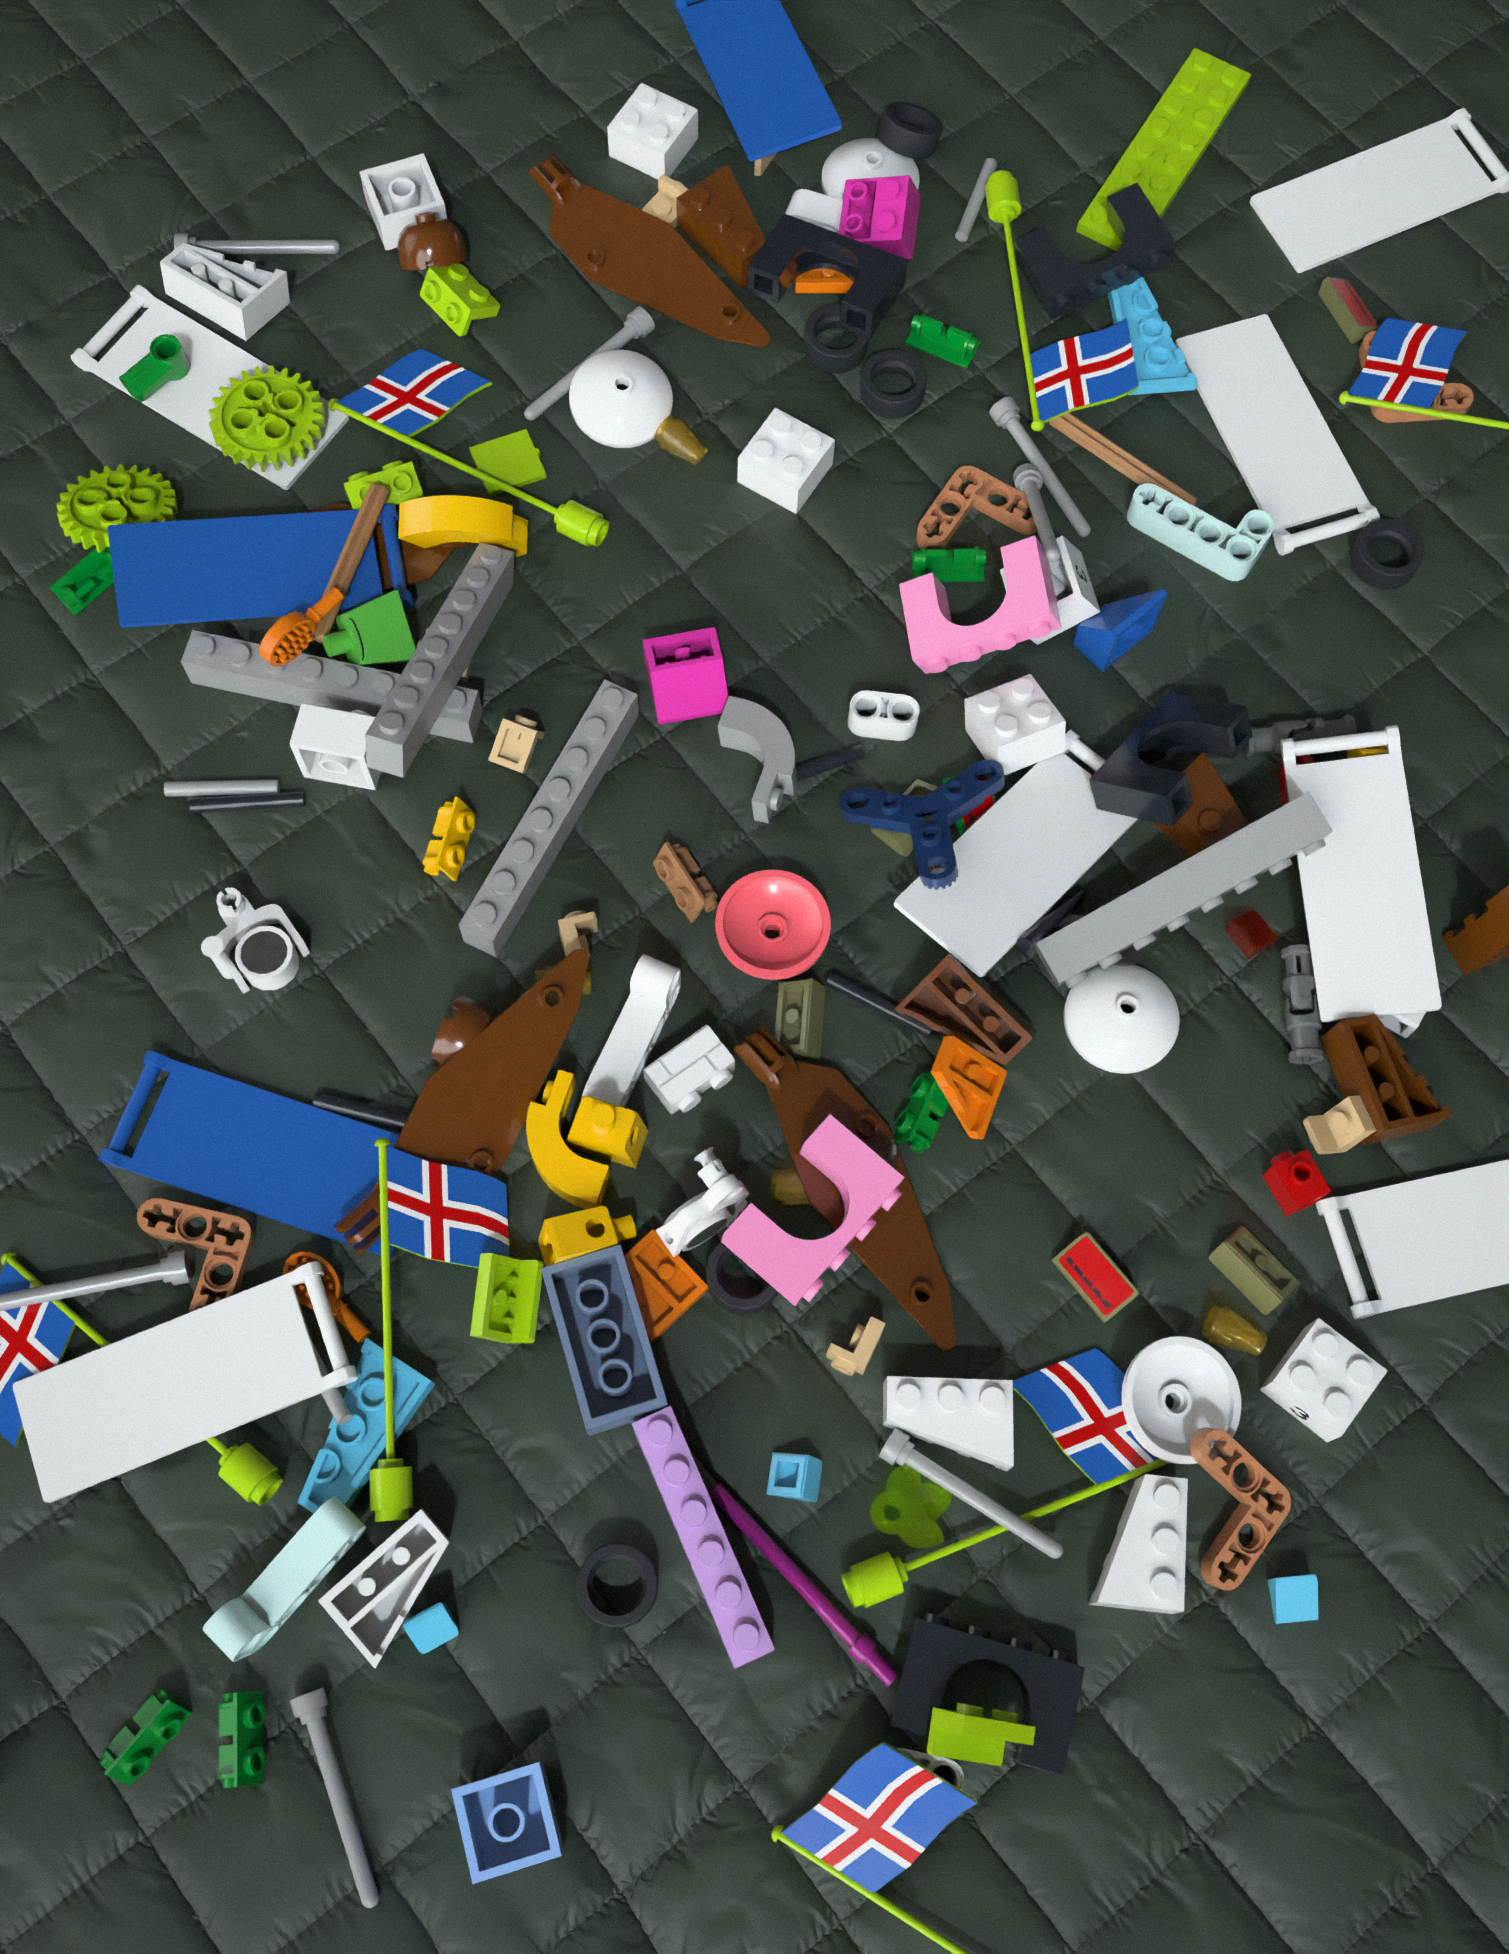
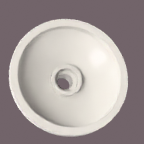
M861 138L842 144L828 156L823 165L821 183L825 195L843 200L845 182L848 179L910 175L917 190L919 189L920 179L917 165L912 158L897 154L888 149L878 138Z
M617 349L598 353L579 367L570 385L569 404L575 422L591 439L609 447L632 448L651 441L665 428L672 411L673 394L667 376L654 361L634 351ZM624 384L628 388L626 390H619L616 386Z
M1117 962L1104 970L1099 965L1087 971L1086 973L1089 978L1071 988L1064 1005V1026L1075 1050L1092 1065L1113 1073H1136L1149 1069L1160 1062L1174 1045L1180 1024L1178 1006L1167 985L1149 970L1129 963ZM1128 1004L1131 1006L1133 1013L1123 1012L1120 1005Z
M1175 1336L1152 1342L1144 1347L1131 1361L1122 1385V1407L1132 1434L1149 1453L1170 1463L1196 1464L1197 1462L1192 1457L1190 1451V1441L1193 1434L1198 1429L1209 1427L1223 1430L1233 1438L1241 1416V1394L1233 1370L1219 1352L1200 1340ZM1168 1394L1174 1401L1171 1409L1165 1403ZM1209 1440L1207 1443L1211 1449L1209 1454L1216 1456L1219 1452L1213 1446L1214 1440Z

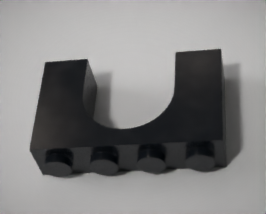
M1138 183L1107 196V218L1121 240L1122 245L1116 253L1103 261L1078 263L1068 259L1061 253L1046 227L1015 240L1017 264L1051 320L1061 315L1069 314L1088 302L1101 299L1107 293L1124 285H1130L1137 279L1154 271L1162 270L1168 264L1174 262V239Z
M784 214L748 265V292L779 303L792 282L802 273L813 269H831L841 272L849 277L853 284L841 301L839 327L871 339L905 286L908 259Z
M1170 692L1089 779L1096 808L1173 827L1193 805L1187 773L1158 768L1152 765L1168 755L1184 751H1198L1234 758L1253 737L1247 706Z
M924 1613L923 1620L913 1619L887 1725L929 1737L933 1707H941L944 1690L952 1674L967 1662L973 1660L991 1661L1005 1668L1020 1687L1024 1702L1021 1724L1036 1727L1033 1745L1017 1743L1013 1762L1063 1776L1085 1667L1074 1664L1075 1656L1052 1649L1049 1650L1048 1656L1032 1652V1643L1012 1637L1007 1638L1006 1644L990 1640L991 1631L971 1625H966L964 1632L948 1627L949 1619L930 1613Z

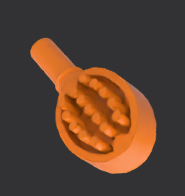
M333 587L316 604L308 608L305 613L294 611L282 617L264 636L260 644L259 655L275 667L283 666L294 660L313 641L315 625L321 622V619L344 599L343 594Z
M298 1252L291 1255L285 1262L283 1275L307 1263L319 1261L324 1272L321 1279L334 1318L358 1343H362L368 1338L371 1331L348 1308V1304L342 1301L343 1285L335 1269L324 1258L311 1252ZM302 1283L294 1286L299 1303L310 1311H314L306 1284Z

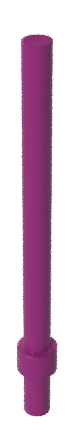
M721 1483L718 1484L709 1493L712 1500L850 1647L848 1650L849 1654L859 1664L864 1662L881 1682L888 1687L899 1674L875 1649L878 1645L867 1633L862 1635L726 1488Z

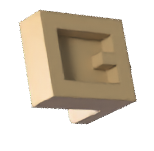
M663 174L658 179L659 192L643 207L642 211L670 223L675 228L677 226L676 198L688 189L681 182Z
M516 715L515 720L503 718L488 760L526 774L537 740L543 739L545 732L535 729L537 722L526 717Z
M575 911L567 914L564 919L558 920L559 935L565 957L576 949L586 951L590 957L585 935L598 932L596 913L594 911L588 913L585 911Z
M1360 1095L1348 1096L1324 1115L1308 1116L1303 1120L1310 1142L1320 1155L1344 1153L1376 1131Z
M871 1316L866 1327L858 1324L849 1343V1347L855 1349L854 1353L831 1343L826 1357L832 1360L831 1366L849 1376H853L854 1372L863 1375L886 1323Z

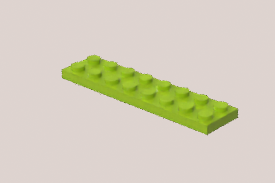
M1194 48L1079 220L1076 232L1117 251L1121 247L1122 242L1107 218V196L1135 183L1139 184L1159 217L1162 218L1249 84L1252 74Z

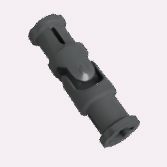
M1344 715L1341 719L1323 721L1322 718L1317 717L1304 721H1273L1269 726H1251L1253 737L1241 749V753L1244 757H1251L1253 753L1272 751L1274 754H1281V739L1293 738V741L1356 734L1355 719L1352 715Z
M1305 944L1290 945L1281 949L1280 952L1281 958L1285 960L1286 968L1283 990L1288 995L1285 1000L1286 1030L1291 1033L1292 1051L1288 1053V1061L1296 1064H1314L1324 1059V1052L1319 1049L1318 1030L1321 1029L1322 1022L1319 1015L1310 946ZM1298 964H1301L1300 973L1298 972Z

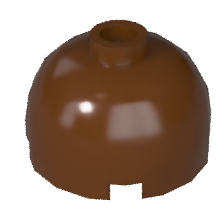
M424 212L414 215L415 222L406 225L399 234L397 248L402 270L427 269V266L433 265L444 267L460 263L467 258L465 243L459 229L447 219L436 218L435 212Z
M459 995L453 1001L451 1007L456 1008L457 1011L451 1019L444 1016L439 1027L431 1058L437 1060V1062L432 1064V1068L436 1070L440 1068L496 1019V1015L489 1007L463 995Z

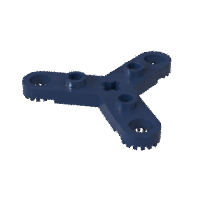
M982 760L974 763L925 797L868 788H855L849 790L841 797L839 805L843 819L847 820L848 823L868 824L871 828L911 834L921 882L924 886H928L929 889H932V887L935 890H938L939 887L945 889L946 885L950 887L952 882H956V877H958V867L949 826L983 804L984 799L991 794L993 796L996 794V791L1000 792L1001 788H1004V783H1006L1004 769L997 761ZM988 773H990V776L994 775L990 780H979L980 776L984 777L983 774H986V776H988ZM860 801H862L863 804H865L866 802V805L862 808H852V804L855 806L856 802H858V804H860ZM931 815V819L924 820V816ZM937 865H940V867L944 865V868H947L938 874L930 873V870H933V866L938 868Z

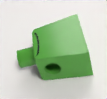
M398 590L380 595L336 616L339 631L323 635L324 649L329 657L346 653L348 663L361 666L406 662L411 659L416 650Z

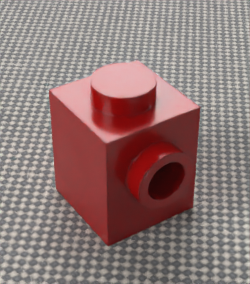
M1307 1149L1296 1155L1291 1150L1279 1154L1270 1160L1272 1167L1262 1175L1286 1217L1315 1204L1332 1192Z

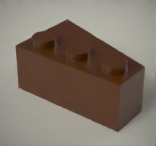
M726 164L676 198L677 227L740 288H743L748 284V265L766 240L728 164Z
M1204 752L1182 772L1187 773L1193 805L1173 827L1151 822L1189 857L1196 855L1249 825Z
M1509 885L1485 903L1488 910L1481 917L1477 918L1475 913L1471 914L1463 920L1466 926L1449 931L1442 936L1443 941L1464 976L1509 957Z
M951 953L894 1009L903 1015L906 1014L926 1024L927 1027L937 1032L940 1031L948 1036L957 1037L979 1053L1003 1065H1006L1020 1052L1037 1032L982 977L977 976Z
M1375 1013L1340 1021L1320 1038L1344 1099L1348 1096L1360 1095L1376 1128L1375 1132L1361 1141L1363 1146L1430 1130L1453 1115L1445 1104L1441 1107L1426 1086L1429 1085V1082L1422 1074L1417 1076L1402 1057L1406 1053Z

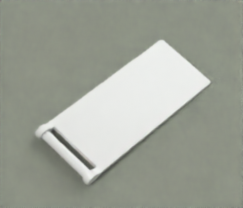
M1461 108L1443 120L1255 194L1251 197L1250 204L1296 272L1302 273L1495 193L1508 192L1509 172L1470 121V113L1466 108ZM1454 130H1460L1494 176L1495 181H1490Z
M136 285L130 292L131 297L83 349H76L71 355L72 361L84 371L94 373L130 395L128 390L122 385L119 377L150 352L149 347L154 338L163 334L175 336L181 343L189 360V372L180 380L167 381L142 403L222 451L221 447L216 445L209 426L211 421L209 409L215 408L212 398H222L219 391L220 386L231 388L230 377L241 381L243 380L241 371L245 370L250 376L255 375V367L259 366L262 374L268 372L270 366L155 298L144 287ZM141 307L148 308L99 362L93 359ZM275 369V373H276V374H280V373H281V372H279V371H277V370ZM320 396L326 414L324 415L326 427L321 428L323 438L320 440L314 439L316 450L305 448V460L298 456L292 457L293 467H290L286 461H283L280 464V471H276L273 463L267 465L265 472L261 471L259 463H255L251 470L284 490L290 489L347 423L349 416L338 410L330 411L328 408L329 401ZM243 459L240 463L246 466Z
M1267 314L1176 339L1175 346L1176 348H1181L1186 358L1185 365L1190 373L1193 372L1197 378L1198 384L1196 388L1258 508L1267 511L1275 521L1272 535L1275 547L1280 555L1291 553L1294 551V548L1362 527L1365 528L1369 523L1380 519L1376 507L1371 505ZM1356 507L1359 512L1357 515L1293 534L1285 530L1289 527Z
M1398 725L1385 726L1384 730L1301 741H1293V738L1281 739V755L1289 802L1310 792L1333 830L1324 839L1325 847L1307 857L1303 851L1297 854L1320 1020L1322 1022H1331L1374 1013L1379 1017L1439 1010L1442 1003L1401 754ZM1386 745L1388 754L1296 765L1295 756Z
M1072 729L1065 734V752L1038 762L953 843L958 867L956 882H952L950 887L946 885L945 889L939 887L938 890H935L934 887L929 889L928 886H924L919 876L895 899V908L979 977H983L1017 943V940L1036 924L1138 820L1137 818L1096 808L1089 782L1092 775L1065 754L1070 751L1095 772L1106 761L1079 740L1080 735ZM937 865L938 868L933 866V870H930V873L938 874L947 868H944V865L943 867Z
M1509 1159L1350 1195L1326 1198L1315 1203L1318 1214L1324 1216L1353 1306L1350 1307L1353 1319H1361L1387 1311L1509 1284ZM1340 1210H1349L1379 1300L1369 1301L1339 1212Z
M319 1261L307 1263L288 1274L15 1382L13 1384V1391L43 1500L48 1503L54 1502L327 1390L356 1381L358 1375L355 1366L349 1364L321 1279L324 1275L321 1263ZM302 1283L306 1284L334 1370L324 1377L294 1286Z

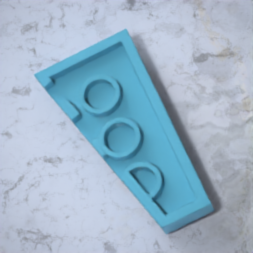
M1141 277L1130 285H1124L1107 293L1113 324H1118L1126 318L1128 322L1139 384L1138 389L1128 395L1195 390L1198 380L1194 373H1190L1185 365L1186 358L1181 348H1176L1170 336L1172 331L1167 321H1162L1157 311L1158 304L1144 278Z
M367 1338L361 1348L362 1356L356 1368L358 1379L347 1384L345 1387L347 1392L344 1400L353 1418L343 1425H338L334 1417L332 1418L329 1425L330 1433L323 1449H320L297 1502L313 1514L333 1496H336L349 1509L368 1482L369 1469H377L378 1460H383L386 1456L384 1349ZM392 1355L395 1443L435 1384Z

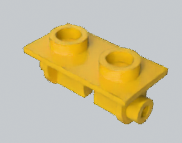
M455 797L453 803L445 802L444 806L438 809L432 834L443 838L442 840L429 841L425 858H423L422 862L425 866L424 871L427 874L437 876L439 871H443L453 881H457L460 868L464 863L465 851L470 834L474 830L476 814L459 797Z

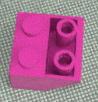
M910 175L846 180L839 234L905 259H913L921 195Z
M715 627L643 640L644 664L658 725L723 713L728 699L723 658Z

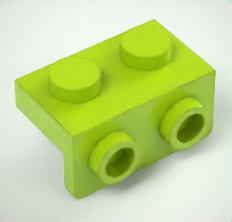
M460 263L444 267H438V265L430 266L420 291L421 298L459 337L466 336L472 320L495 317L501 306L490 294L489 290L482 286L469 273V270Z
M402 460L384 465L382 467L383 471L370 475L368 471H364L348 477L349 482L344 483V491L348 502L351 503L352 509H360L369 486L373 483L383 486L388 490V498L385 504L397 506L400 503L421 498L423 491L412 461L403 464Z
M494 1253L480 1254L470 1336L501 1343H533L535 1341L542 1284L541 1268L544 1267L542 1261L518 1260Z
M957 1703L956 1711L933 1707L927 1753L939 1757L1001 1766L1003 1763L1005 1741L1033 1745L1036 1727L1018 1723V1713L992 1709V1716L987 1717L983 1716V1707L964 1703Z

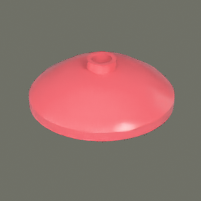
M762 870L742 877L725 892L717 908L715 930L722 952L734 966L757 978L778 980L796 976L816 963L827 946L831 930V919L826 901L818 889L809 881L787 871ZM769 930H775L779 933V936L769 938L765 933Z

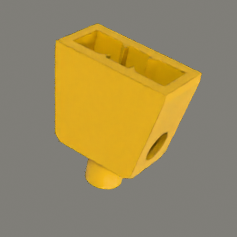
M583 1096L565 1144L568 1148L636 1169L648 1130L637 1112Z
M599 1206L544 1219L538 1244L547 1267L616 1246L620 1241L636 1237V1229L630 1214L610 1218L608 1208L606 1206Z

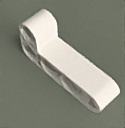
M646 954L640 957L631 977V993L592 1070L582 1097L588 1096L623 1108L625 1107L677 999L681 987V971L679 968Z

